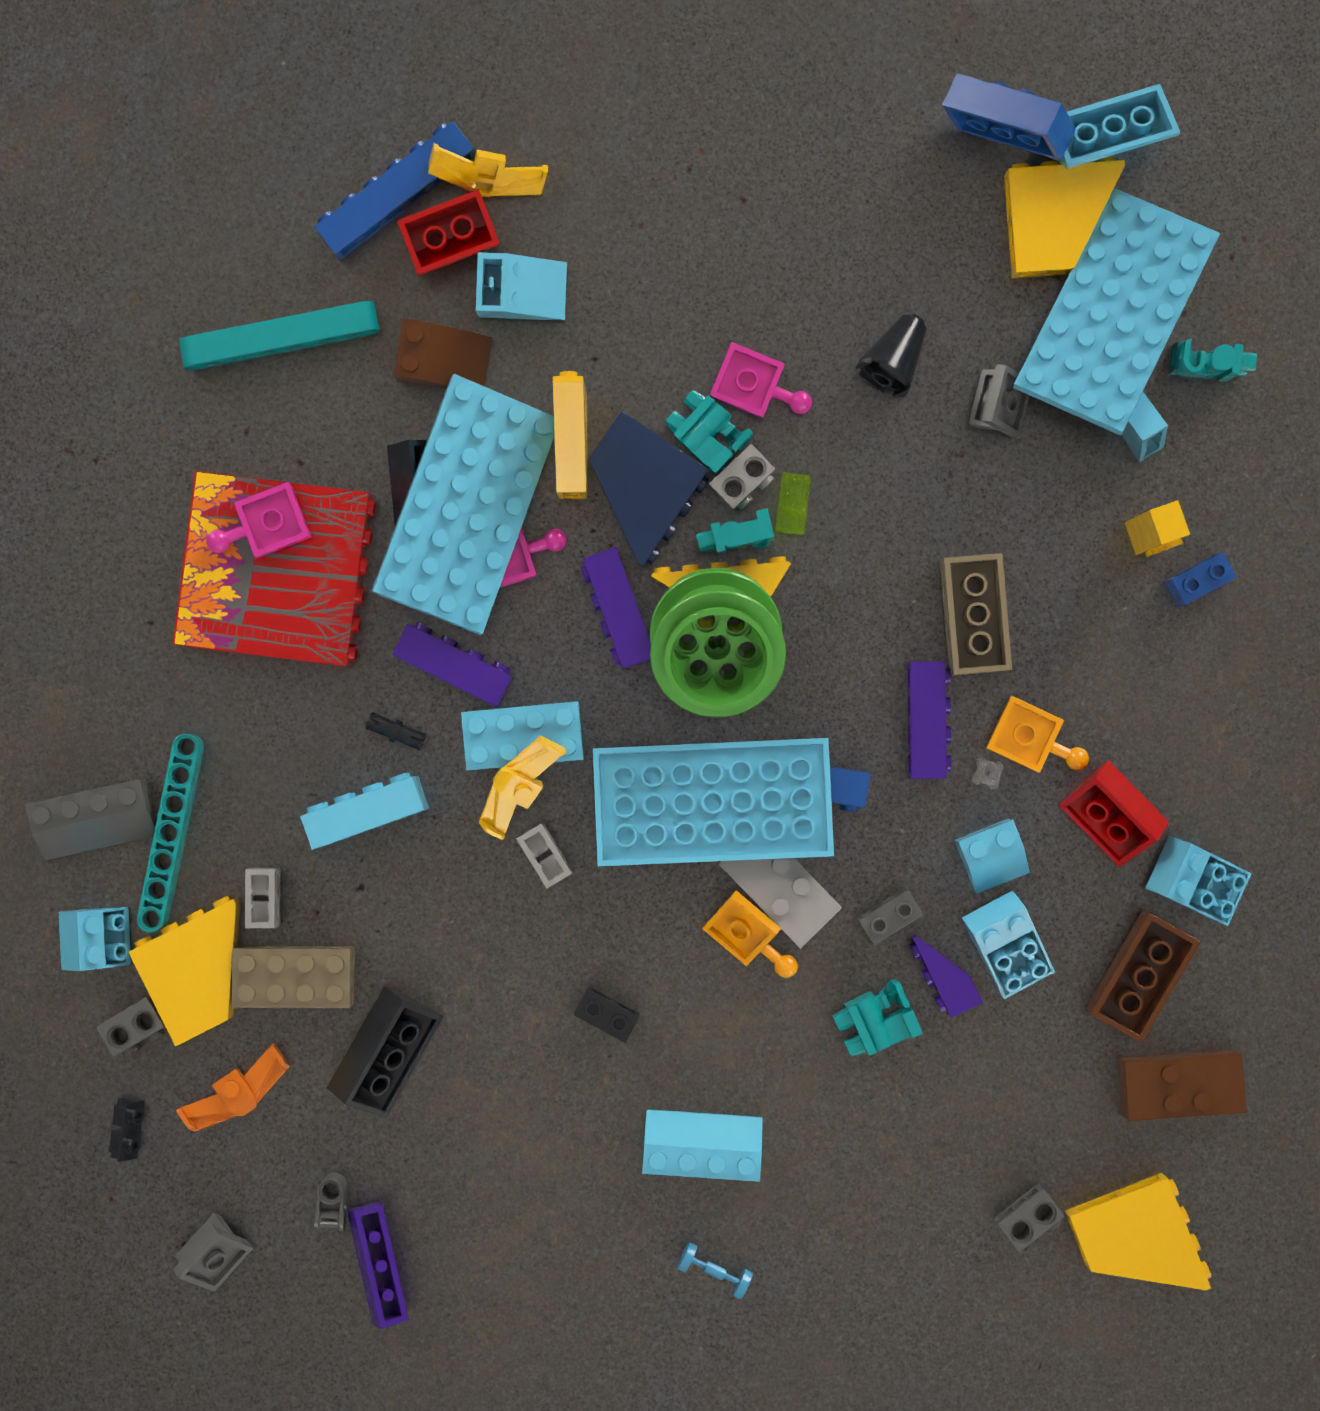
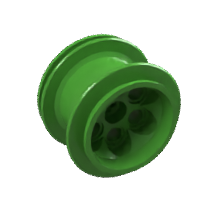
M708 568L692 572L669 587L661 597L653 613L650 626L652 671L662 691L681 708L707 717L733 716L748 711L760 704L778 684L786 659V646L782 634L781 618L770 595L749 576L725 568ZM714 615L710 620L700 619L705 616ZM731 617H736L742 621L738 624H731L728 620ZM685 634L695 637L691 642H683L680 638ZM722 635L724 637L721 641L719 639L714 641L709 639L711 636L717 637ZM744 642H750L753 644V647L743 650L739 648V645ZM696 660H702L706 663L700 668H695L691 665ZM725 664L735 666L733 670L728 672L720 669Z

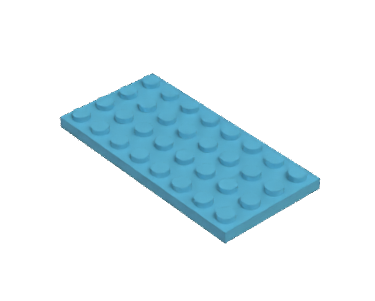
M1114 188L1075 268L1071 270L1013 388L1121 436L1220 233Z
M453 374L448 383L371 592L482 635L555 436L554 416Z
M829 738L593 748L598 866L834 856Z

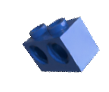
M1221 552L1164 581L1176 606L1180 607L1237 578L1224 552Z

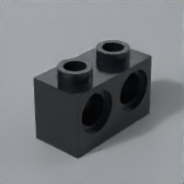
M588 986L574 1015L626 1043L639 1019L640 1013Z

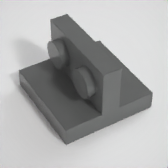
M996 364L995 370L982 369L968 425L974 428L999 430L1009 437H1020L1030 395L1013 388L1019 375L1018 372L1007 365Z
M213 1213L175 1255L179 1264L173 1271L179 1279L215 1292L254 1248L248 1240L234 1235L223 1218Z

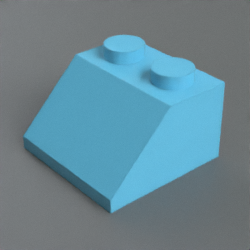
M1005 819L954 840L975 894L1030 873L1025 849L1012 819Z

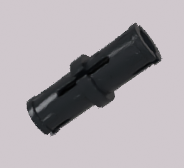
M375 712L371 713L369 719L380 723V725L367 721L365 729L389 737V741L393 743L399 741L420 751L423 744L412 738L425 741L427 733L404 726L400 720L395 722Z

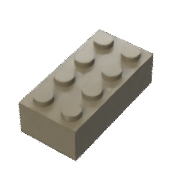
M995 553L941 559L940 573L948 666L951 676L1013 670L1003 554Z
M237 946L232 949V1008H351L354 1005L355 946Z

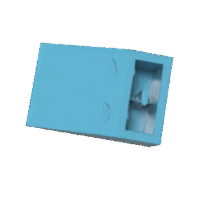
M478 252L476 313L478 318L565 321L567 262L508 253Z
M1168 836L1145 889L1228 926L1252 873L1189 842Z
M1013 890L962 917L966 929L1003 999L1055 973L1026 907Z

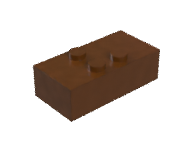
M1143 908L1088 1002L1086 1010L1092 1016L1143 1043L1201 941Z
M1234 1049L1118 1058L1122 1116L1128 1121L1247 1113L1242 1053Z

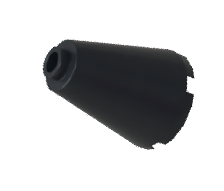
M916 314L902 315L859 360L856 369L860 368L861 370L858 374L860 378L881 393H884L887 389L894 391L893 397H904L910 390L927 328L924 320Z

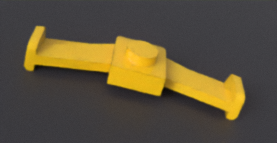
M433 143L428 174L471 192L479 189L481 196L488 198L491 196L541 195L548 174V165H542V167H505V155L482 150L476 151L473 162Z
M539 736L506 766L500 768L493 778V785L479 820V824L486 833L504 840L516 805L518 804L526 809L529 808L543 788L542 781L536 779V777L558 758L563 757L566 754V748L543 736Z

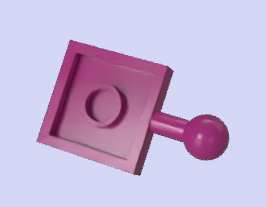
M731 342L710 393L711 398L761 419L765 415L771 397L788 403L791 410L797 414H804L812 407V398L807 392L797 391L792 393L776 386L785 366L784 363Z
M286 482L234 502L242 526L227 532L213 530L208 534L206 544L212 552L222 553L228 549L231 542L247 537L254 557L260 558L309 539L311 534L290 482Z
M521 527L500 588L536 577V571L530 554L545 549L553 552L561 551L567 544L565 533L560 529H551L545 534L544 538L526 543Z

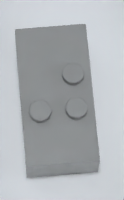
M795 858L718 862L725 872L800 949L842 909L836 900Z

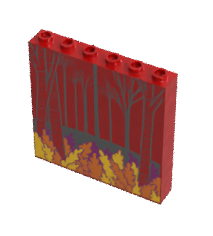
M195 471L172 645L351 667V661H356L358 645L354 644L355 633H359L361 628V616L357 615L358 606L363 604L365 597V587L361 586L362 575H367L369 559L365 558L366 546H371L372 529L368 528L370 517L374 518L376 511V500H372L373 495L363 491L291 483L311 538L260 558L254 557L247 537L231 542L228 549L222 553H214L206 544V538L211 531L223 530L227 532L242 526L234 502L286 482Z

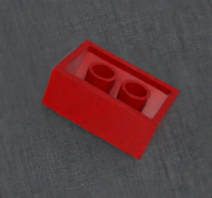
M479 189L397 220L418 276L500 245Z
M1109 760L1090 773L1058 805L1119 868L1158 841L1169 824V821Z

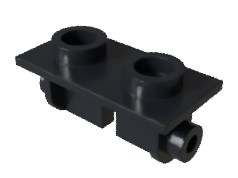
M119 1098L117 1104H114L112 1125L121 1126V1131L111 1130L108 1151L111 1152V1158L117 1159L118 1162L137 1159L141 1124L144 1119V1100L129 1102V1099Z

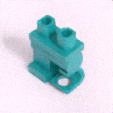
M1191 338L1185 342L1178 341L1171 346L1169 374L1207 379L1218 376V382H1227L1234 377H1245L1248 372L1252 373L1256 370L1257 353L1243 352V344H1234L1232 346L1223 344L1208 353L1206 351H1191Z
M692 390L683 401V404L692 411L691 415L685 419L675 410L666 419L665 423L674 433V439L716 477L734 459L733 454L737 455L753 437V432L750 429L738 431L736 426L730 423L732 416L729 412L716 403L709 395L705 398L703 395ZM721 434L728 442L730 450L713 437Z
M768 508L756 511L757 519L739 524L729 521L721 527L719 522L712 523L711 531L696 534L700 554L716 551L717 557L726 555V550L737 551L748 545L760 550L766 549L774 539Z
M897 979L889 980L876 996L873 992L869 991L853 1000L845 1002V1008L832 1016L840 1032L854 1026L857 1032L856 1035L843 1040L850 1056L859 1055L864 1052L871 1056L877 1053V1051L886 1049L899 1041L923 1034L917 1018L910 1008L904 990ZM890 1003L903 1006L884 1016L882 1014L883 1009L891 1007Z

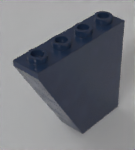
M623 411L620 412L589 458L590 464L638 565L644 568L646 563L652 565L661 552L657 549L661 541L664 539L668 542L677 529L673 524L678 516L685 517L692 507L693 502L690 499L695 491L701 493L710 479L706 477L709 469Z

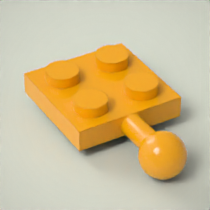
M1012 695L1009 696L986 746V749L1037 773H1040L1049 752L1065 759L1067 765L1073 770H1082L1089 763V755L1083 748L1075 747L1069 749L1054 742L1064 722L1063 719Z
M735 891L702 928L745 966L761 952L775 964V971L779 976L790 978L797 972L798 963L793 956L781 955L768 944L781 928L738 891Z

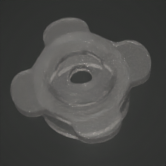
M985 757L978 758L976 760L977 769L975 774L972 775V782L976 785H988L990 789L998 788L1004 765L1000 761L991 762ZM987 770L990 771V775H989V776H987V775L985 774V772H986Z

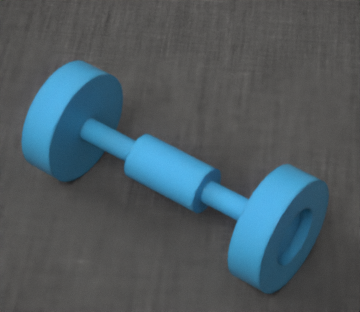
M689 1242L683 1251L677 1269L686 1273L690 1264L693 1263L703 1268V1272L721 1281L724 1278L736 1284L732 1296L741 1300L748 1289L753 1272L743 1269L739 1278H736L726 1273V1269L710 1261L705 1263L694 1258L697 1245Z

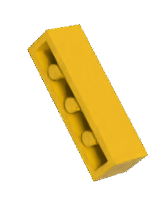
M1178 500L1151 509L1125 522L1136 555L1145 553V556L1149 557L1183 544L1182 538L1190 535Z

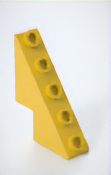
M783 556L769 558V563L757 564V559L741 560L740 566L728 567V562L711 563V568H725L743 573L760 584L771 597L791 563L786 561V557ZM699 564L682 566V571L674 572L670 571V567L653 568L651 579L669 589L677 580L702 569H699Z

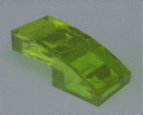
M782 471L775 532L804 535L811 475Z

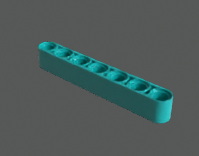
M362 301L180 338L178 341L184 369L196 370L368 336L380 332L375 302Z
M181 734L174 739L137 915L138 926L145 932L161 930L168 924L204 753L203 740L195 734ZM187 739H191L195 745V749L190 755L185 754L182 749L183 742ZM182 767L189 773L188 780L183 784L176 777L177 771ZM174 796L180 797L183 802V807L179 812L174 811L171 807V800ZM168 825H173L177 830V836L173 841L169 840L165 835V829ZM163 853L167 854L171 859V865L168 869L162 868L159 863V858ZM156 882L162 883L165 887V894L162 898L157 897L153 892ZM150 911H155L159 916L157 926L151 925L147 920Z

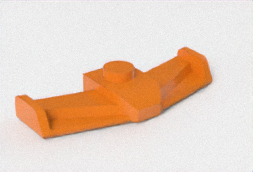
M272 1043L245 1075L237 1067L212 1085L217 1094L176 1109V1112L186 1127L193 1132L236 1116H245L257 1107L258 1102L288 1070L290 1065L276 1044Z

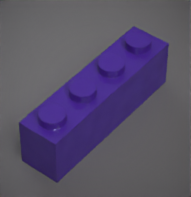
M614 547L584 558L585 566L580 567L585 583L592 582L595 593L590 594L595 611L601 609L605 618L600 624L605 638L611 637L615 648L610 649L615 666L621 664L624 670L651 660V642L617 548Z
M419 622L416 623L415 627L407 624L392 653L393 656L499 708L514 678L508 674L510 668L496 661L492 666L483 662L484 655L471 648L467 652L456 648L459 642L445 635L442 636L441 640L430 635L433 629Z
M945 662L907 663L908 779H947V773H951V755H946V743H951V727L946 726V714L951 713V699L946 697V685H950L951 673L950 668H945Z
M371 1202L347 1209L372 1324L383 1329L408 1321L409 1318L383 1205Z

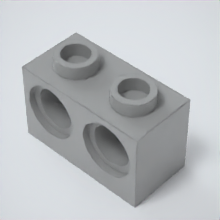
M750 444L709 483L708 487L732 512L737 507L743 510L753 500L751 494L758 487L763 491L774 480L772 474L775 468ZM751 463H757L762 468V474L758 477H751L746 472V467ZM729 483H736L741 487V494L737 497H730L726 494L725 487Z
M543 822L516 838L547 889L573 873V870Z
M281 867L245 869V928H276L280 926Z

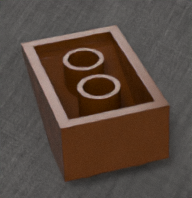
M403 318L394 377L398 382L447 389L451 376L456 374L485 386L492 337L436 323Z

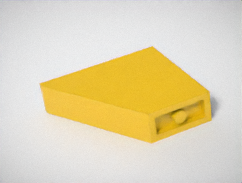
M1105 157L1098 159V162H1089L1068 169L1063 165H1058L1057 161H1046L1041 163L1040 166L1029 167L1028 163H1018L1008 168L1004 175L1012 278L1070 274L1071 270L1075 268L1125 167V160Z
M575 371L559 372V376H553L556 493L559 499H588L587 393L583 376H578V373Z
M226 896L212 903L214 909L204 913L203 909H200L186 916L189 922L181 926L174 922L160 930L161 936L153 940L150 935L134 943L136 948L128 952L175 1047L234 1017V1008H232V949L237 947L239 943L241 913L239 897L230 900L229 896Z
M1159 1173L1064 1211L1085 1265L1091 1272L1200 1290L1211 1289L1208 1281L1212 1277L1206 1262L1200 1261L1197 1251L1201 1250L1199 1242L1194 1233H1189L1186 1225L1190 1223V1219L1183 1206L1179 1207L1176 1196L1179 1195L1177 1186L1173 1179L1168 1180L1164 1174Z

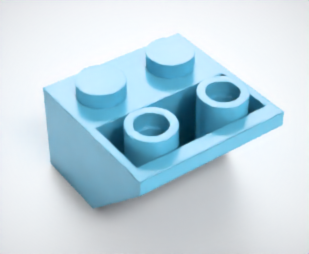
M128 907L58 912L61 970L86 971L131 965V957L128 953L131 951Z

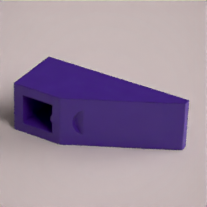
M916 935L910 936L913 943L909 945V948L915 960L921 959L924 964L925 970L921 971L929 987L934 985L938 996L934 997V1000L941 1013L947 1012L952 1018L983 1003L971 977Z

